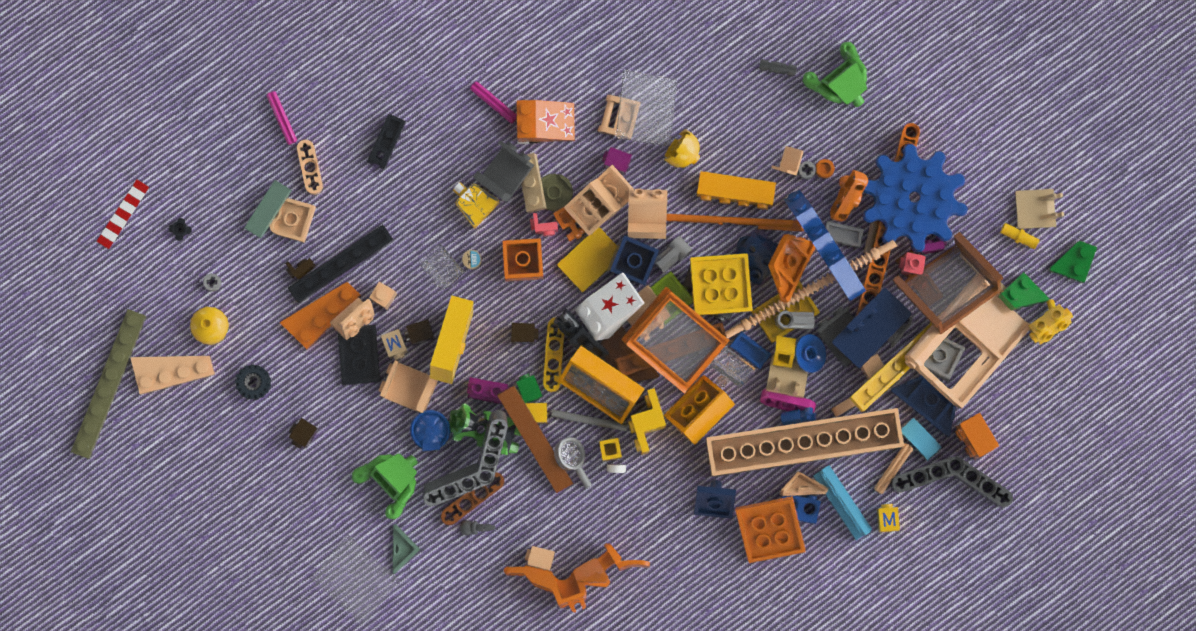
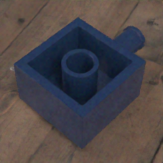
M621 235L607 271L615 275L624 273L630 283L635 282L645 286L659 250Z

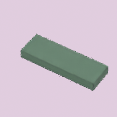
M274 180L244 228L262 239L292 190Z

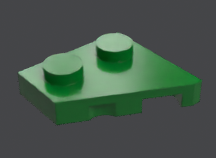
M1078 241L1049 271L1084 284L1097 247Z
M1024 272L998 296L1011 311L1021 307H1030L1037 303L1043 304L1049 300L1047 295Z

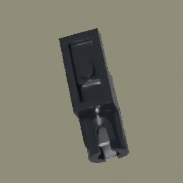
M568 309L563 310V313L555 318L554 324L568 337L569 342L576 349L582 346L603 360L609 354V351L598 340L593 338L585 325Z

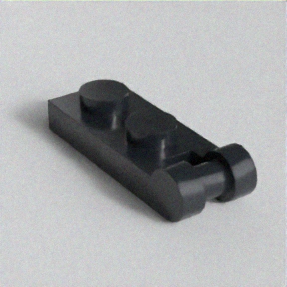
M388 114L367 163L379 165V168L383 170L387 168L391 155L406 125L405 120ZM378 152L384 153L383 159L377 157Z

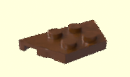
M622 326L609 339H604L601 342L609 351V354L603 361L616 370L615 359L634 353L621 340L626 333ZM651 367L627 377L634 382L657 379L660 375Z

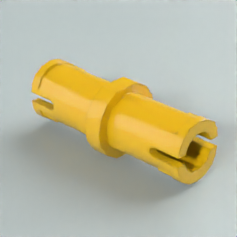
M1004 223L1000 230L1001 234L1014 239L1015 243L1018 244L1020 242L1032 249L1037 247L1040 240L1025 233V230H1019L1007 223Z

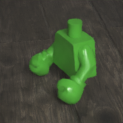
M844 42L840 46V55L845 62L822 79L821 82L815 73L806 72L803 75V83L805 87L821 94L829 101L837 104L842 102L846 105L852 102L855 107H859L864 103L861 94L867 90V68L860 60L855 45L851 42Z
M399 453L394 456L391 454L379 455L371 462L356 468L352 472V480L354 483L361 484L369 480L371 476L395 501L387 506L385 510L386 517L397 519L401 516L406 502L414 493L416 485L414 477L417 471L413 467L418 462L412 455L406 459Z

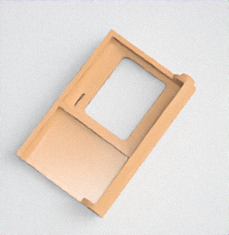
M977 273L938 318L940 320L944 319L990 286V284L980 273ZM995 295L941 335L932 324L906 354L905 363L908 367L920 373L954 406L962 409L1030 330L1028 325L1031 323L1022 319L1014 310L1011 311L998 295ZM954 328H957L980 349L981 355L955 386L949 389L924 366V362Z

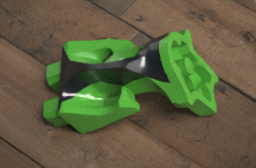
M462 403L458 410H451L449 424L450 432L453 433L452 440L461 441L464 436L475 439L477 446L481 447L489 416L492 412L484 410V418L473 413L470 407ZM507 417L508 428L501 451L503 455L517 453L519 449V444L512 442L514 435L521 436L510 417ZM484 426L485 431L480 434L477 433V428Z

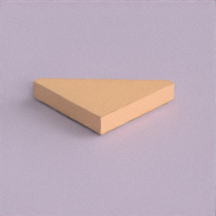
M797 471L781 489L780 495L826 494L828 487Z

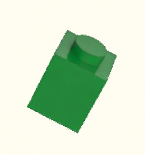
M528 373L519 377V381L516 383L525 403H531L543 398L534 375L530 376Z

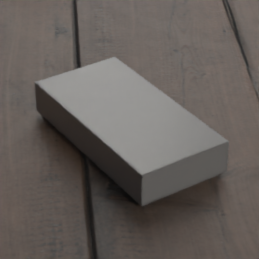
M831 221L826 222L825 227L835 243L860 249L864 229Z

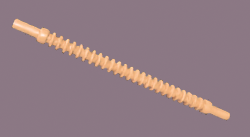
M892 240L877 249L874 247L870 250V253L865 252V256L860 255L861 258L858 259L856 257L855 261L851 260L850 265L853 270L857 271L858 267L862 268V265H867V262L872 263L873 259H879L880 255L897 247V245ZM827 273V276H822L821 280L817 279V282L812 281V285L807 284L806 288L803 286L802 290L798 289L797 293L793 292L789 302L783 303L781 300H778L777 304L774 302V305H769L768 309L764 308V311L759 310V314L754 313L753 317L749 316V319L741 320L740 324L725 331L727 338L729 339L743 330H750L752 325L760 324L761 320L766 321V317L771 318L770 315L773 314L775 316V313H780L781 309L785 310V307L790 308V304L795 305L794 302L796 301L799 303L800 299L804 300L805 296L813 295L814 291L819 292V288L824 289L823 286L825 285L828 287L829 283L833 284V281L836 280L832 273L830 275Z

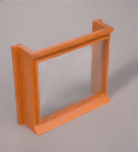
M666 286L621 338L629 348L684 394L730 341Z

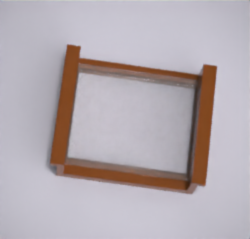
M960 232L954 235L955 245L927 264L922 275L913 274L905 281L899 275L893 279L898 289L934 325L940 335L1002 291L1000 281L1003 280V276Z

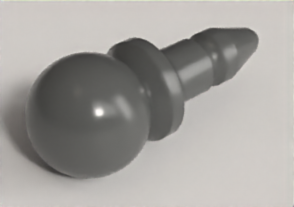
M465 520L460 524V532L466 536L471 534L477 535L478 532H489L496 528L491 524H478L477 521L472 522L469 520Z

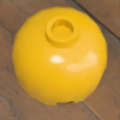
M687 129L679 133L682 137L678 140L674 139L665 153L667 158L664 161L677 168H685L691 163L694 165L700 158L698 154L700 150L699 141Z
M215 307L200 308L193 314L190 321L192 335L202 344L214 345L221 342L226 337L229 329L226 315Z

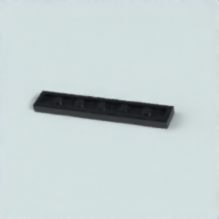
M381 225L288 287V290L296 302L300 304L394 240L385 226Z

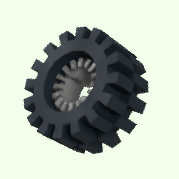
M254 364L246 365L243 369L241 368L235 380L236 389L239 393L250 400H258L265 397V394H268L269 388H271L269 373L261 366ZM252 377L258 379L257 386L251 388L248 384L251 382L250 378Z

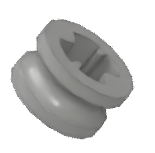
M810 161L803 162L798 169L799 176L803 179H811L816 172L815 165ZM804 166H808L809 169L812 168V172L810 171L809 173L810 175L802 172V169L805 168Z
M208 274L203 280V285L207 290L214 292L220 289L222 282L216 274ZM215 278L214 280L217 281V284H214L213 288H211V285L207 282Z

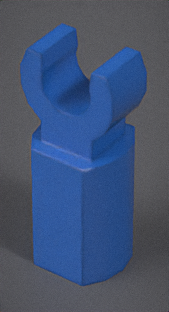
M812 407L805 408L802 411L797 409L781 413L783 425L803 423V421H816V413H813Z

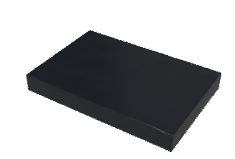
M376 325L362 326L354 337H350L347 340L338 332L342 386L381 382Z

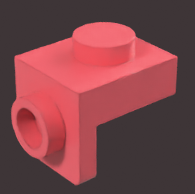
M533 213L534 218L530 219L531 230H535L536 235L553 236L555 232H558L557 222L538 224L537 213Z
M907 252L904 258L901 257L898 268L901 269V274L909 275L913 273L922 275L926 257Z

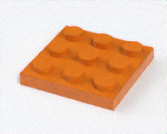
M793 496L736 507L735 511L749 563L806 552Z

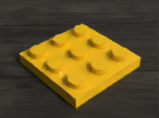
M748 253L690 257L693 306L696 313L699 315L753 311Z

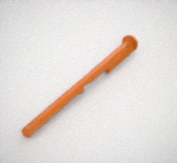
M667 214L666 221L713 223L723 225V222L736 225L758 226V229L804 231L797 220Z

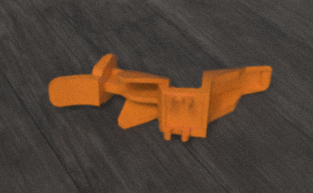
M605 543L606 552L598 559H591L575 568L570 577L565 580L557 579L552 571L527 565L525 567H505L504 573L507 576H526L534 587L553 593L560 609L569 606L571 611L576 613L575 604L580 603L582 609L586 608L584 601L587 596L586 585L608 587L610 580L605 571L615 564L619 571L630 567L649 568L650 562L644 560L622 561L621 556L612 545Z

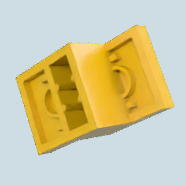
M655 388L647 390V395L644 397L647 408H651V410L631 415V421H628L631 434L635 433L637 438L634 440L636 451H641L642 455L648 454L650 451L645 434L666 427Z

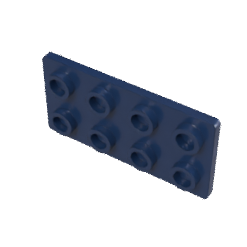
M884 288L832 341V344L860 369L912 315V312L891 292Z

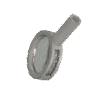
M572 437L560 440L554 449V457L557 464L564 470H575L584 487H590L592 484L581 467L585 460L583 445L579 440Z

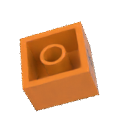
M541 238L502 241L505 282L544 279Z
M981 413L955 426L957 438L959 441L963 440L966 445L964 449L970 458L973 457L974 460L999 447Z

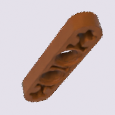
M495 473L496 478H501L499 481L500 485L497 486L495 484L490 487L493 489L491 493L486 486H483L482 488L486 490L484 498H477L475 495L476 490L461 496L443 510L441 514L442 521L446 525L456 524L500 490L505 483L504 477L500 473ZM464 499L469 500L471 503L468 510L460 508V502ZM456 505L457 509L463 514L459 516L457 513L453 516L454 521H446L445 518L447 516L445 513H453L455 511L453 506Z

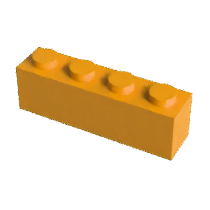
M700 171L696 197H700V200L703 201L716 199L722 204L736 202L738 206L749 207V204L756 205L758 209L768 210V207L772 208L776 182Z

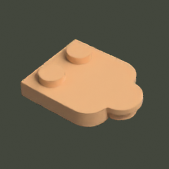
M287 198L270 224L271 231L278 236L305 243L316 206Z

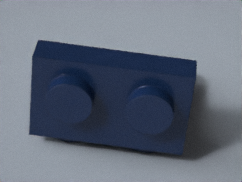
M757 228L736 254L748 253L750 281L755 285H760L770 273L768 264L778 243H774L765 232L759 231Z

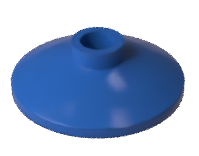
M812 334L802 336L795 346L797 364L805 372L814 373L819 371L826 361V349L822 340Z

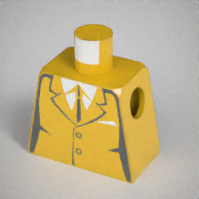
M460 182L453 189L460 197L455 202L456 206L474 229L500 204L496 197L474 183L467 189Z

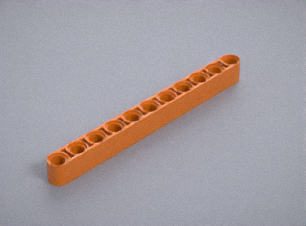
M909 123L904 126L894 162L900 161L903 158L901 148L906 144H913L917 147L920 129L916 124ZM912 129L915 132V136L908 137L906 130ZM881 221L878 223L873 248L875 247L876 249L881 247L878 240L882 238L885 232V227ZM891 250L880 255L883 259V265H876L874 259L872 263H868L863 283L866 291L860 295L855 317L869 304L864 298L865 294L870 293L875 298L880 293ZM876 275L879 282L872 284L869 281V276Z

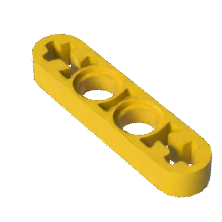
M555 318L550 319L547 325L543 378L545 390L551 393L558 391L561 385L558 380L562 373L564 333L559 328L557 335H561V338L556 336L549 337L550 334L554 335V328L551 325H554ZM553 340H557L560 343V348L557 351L549 348V344ZM551 359H556L559 362V366L555 370H551L548 367V362ZM547 372L559 373L558 376L554 375V381L558 384L553 389L546 385L551 379V375H547Z

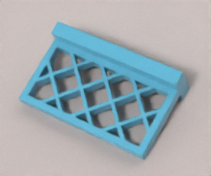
M830 465L813 475L817 482L828 487V492L825 495L854 539L858 540L870 533L872 528Z

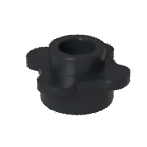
M179 218L173 225L169 226V231L175 235L176 240L181 241L185 235L192 232V228L186 225L183 218Z

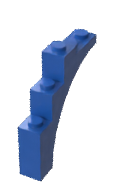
M801 190L790 193L784 199L785 203L813 243L847 298L851 301L864 293L866 289Z

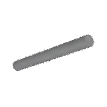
M552 409L551 417L627 431L628 424L626 423L620 424L616 421Z

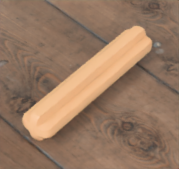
M905 443L904 447L900 449L874 487L875 491L880 494L884 493L913 451L911 445Z

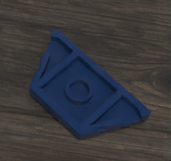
M922 375L890 390L946 437L951 435L956 406Z

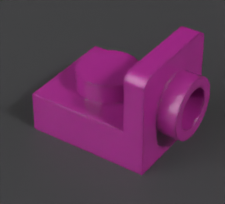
M936 236L937 242L926 240L924 250L919 253L924 255L941 252L944 250V246L947 245V241L940 240L938 236Z

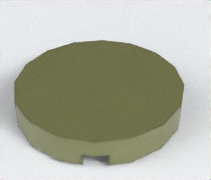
M547 174L541 178L547 207L545 210L558 211L572 200L573 188L569 179L561 174Z

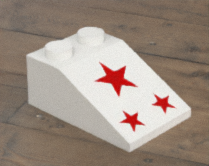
M621 273L586 298L575 311L595 340L609 339L644 304V301L626 275Z

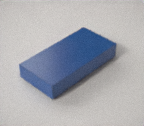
M742 331L729 346L759 370L771 356L770 352Z

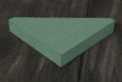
M394 524L392 572L396 574L421 549L397 524Z

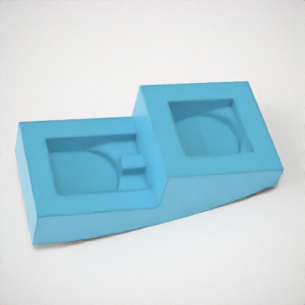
M914 418L901 429L902 435L927 461L942 448Z

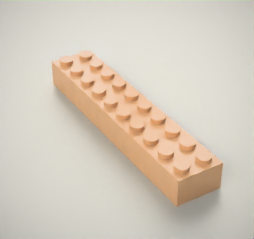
M898 408L706 438L711 477L904 447Z

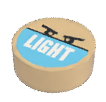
M468 250L464 253L462 261L466 268L473 270L481 265L482 258L476 250Z

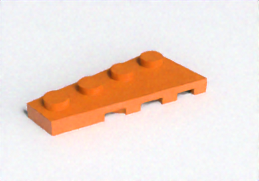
M346 282L279 323L308 350L331 327L330 322L358 297L360 298L361 294Z

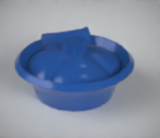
M425 410L423 413H418L412 420L410 434L414 443L422 448V451L440 450L449 439L450 424L442 413L435 410Z

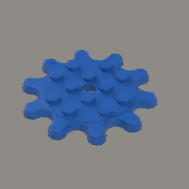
M906 144L903 148V158L900 161L894 162L884 154L876 158V165L880 169L881 175L877 180L868 179V184L863 193L871 195L874 199V204L871 208L866 209L862 216L864 221L868 223L874 221L884 223L885 232L882 235L884 244L905 236L910 240L911 249L919 253L924 250L925 238L930 234L938 236L944 242L952 238V231L947 225L948 218L966 215L968 207L965 203L959 202L954 198V191L964 185L965 177L961 173L953 175L944 173L942 168L946 160L944 152L935 151L929 159L923 160L918 156L915 145ZM916 192L920 200L916 203L911 202L909 199L910 193Z

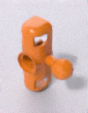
M853 170L850 176L844 175L839 179L840 190L830 209L831 219L843 222L848 218L853 208L858 207L861 202L862 193L868 184V177L864 173Z

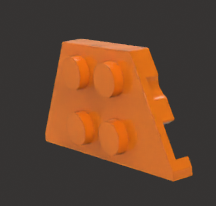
M783 234L768 264L783 303L790 301L815 250L811 241L790 234Z

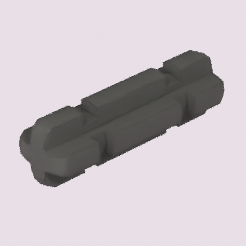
M762 59L759 69L795 76L797 66L791 64L787 66L785 63L769 62V60Z

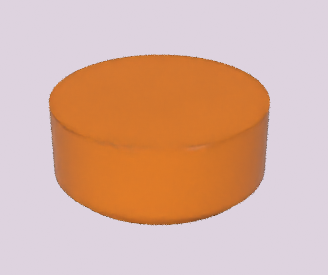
M822 159L816 164V174L818 177L827 179L833 175L835 167L830 160Z

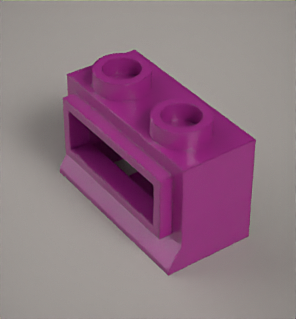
M470 377L467 398L502 404L497 394L506 390L509 386L504 383Z

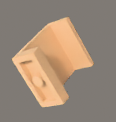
M629 189L628 237L666 239L667 190Z
M395 360L393 364L390 363L386 374H389L386 382L382 381L379 388L380 396L423 413L429 404L438 381L430 379V375L401 364L399 361Z

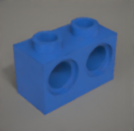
M793 496L798 520L816 524L821 501L817 500V496ZM805 504L813 505L814 512L812 514L804 512Z

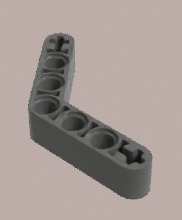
M495 410L490 414L477 463L424 485L423 500L426 505L436 506L492 483L508 428L507 416L504 411Z
M957 456L894 477L890 483L894 492L902 493L953 476L1000 508L1009 506L1013 501L1012 493ZM953 460L959 463L960 467L957 471L952 470L950 467V463ZM935 466L941 469L939 477H935L932 474V468ZM968 471L975 474L973 482L968 481L966 478ZM915 473L922 474L923 481L921 483L914 481L913 476ZM906 475H909L910 483L904 484L902 489L896 487L895 483L898 482V479L905 481L908 479ZM985 482L991 485L989 493L984 492L982 489V485ZM995 492L1000 496L1005 494V499L1007 500V502L1001 503V498L999 496L995 495L991 497V495H993Z

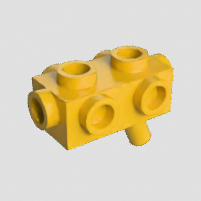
M1053 299L1047 301L1048 311L1028 325L1031 332L1029 336L1034 343L1038 342L1041 345L1044 342L1050 341L1059 331H1064L1072 323L1070 319L1073 318L1070 310L1068 308L1064 309L1060 304L1055 306Z

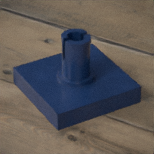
M719 480L711 481L710 487L697 486L694 515L732 519L736 489L722 488V482Z

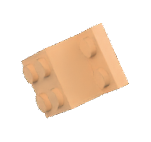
M611 165L597 179L590 182L564 208L590 236L629 202V189L634 188Z

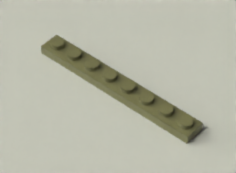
M127 309L72 447V453L87 459L91 458L147 316Z

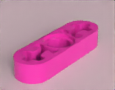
M766 389L762 390L760 397L762 404L785 411L797 409L802 411L805 408L812 407L814 413L816 403L810 399L766 391Z

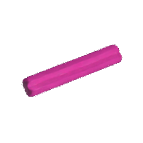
M474 82L470 87L471 91L512 124L517 120V114L480 83Z
M275 91L270 92L266 96L288 145L297 142V139Z

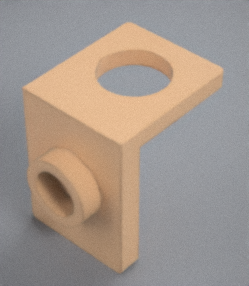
M785 146L780 167L772 165L771 168L797 176L804 151Z

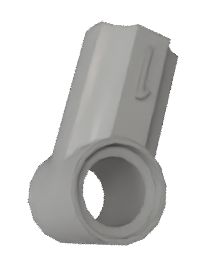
M681 236L675 238L667 246L668 248L660 253L655 260V265L663 273L692 251V248Z
M782 311L775 317V324L779 329L783 330L814 329V312ZM782 315L789 318L788 325H783L780 322Z

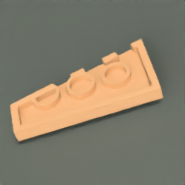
M210 356L130 357L140 395L215 375Z

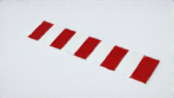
M138 179L135 181L98 238V243L110 249L146 194L149 186Z

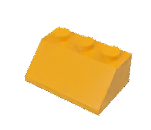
M703 375L663 416L690 442L696 445L735 403L725 391Z

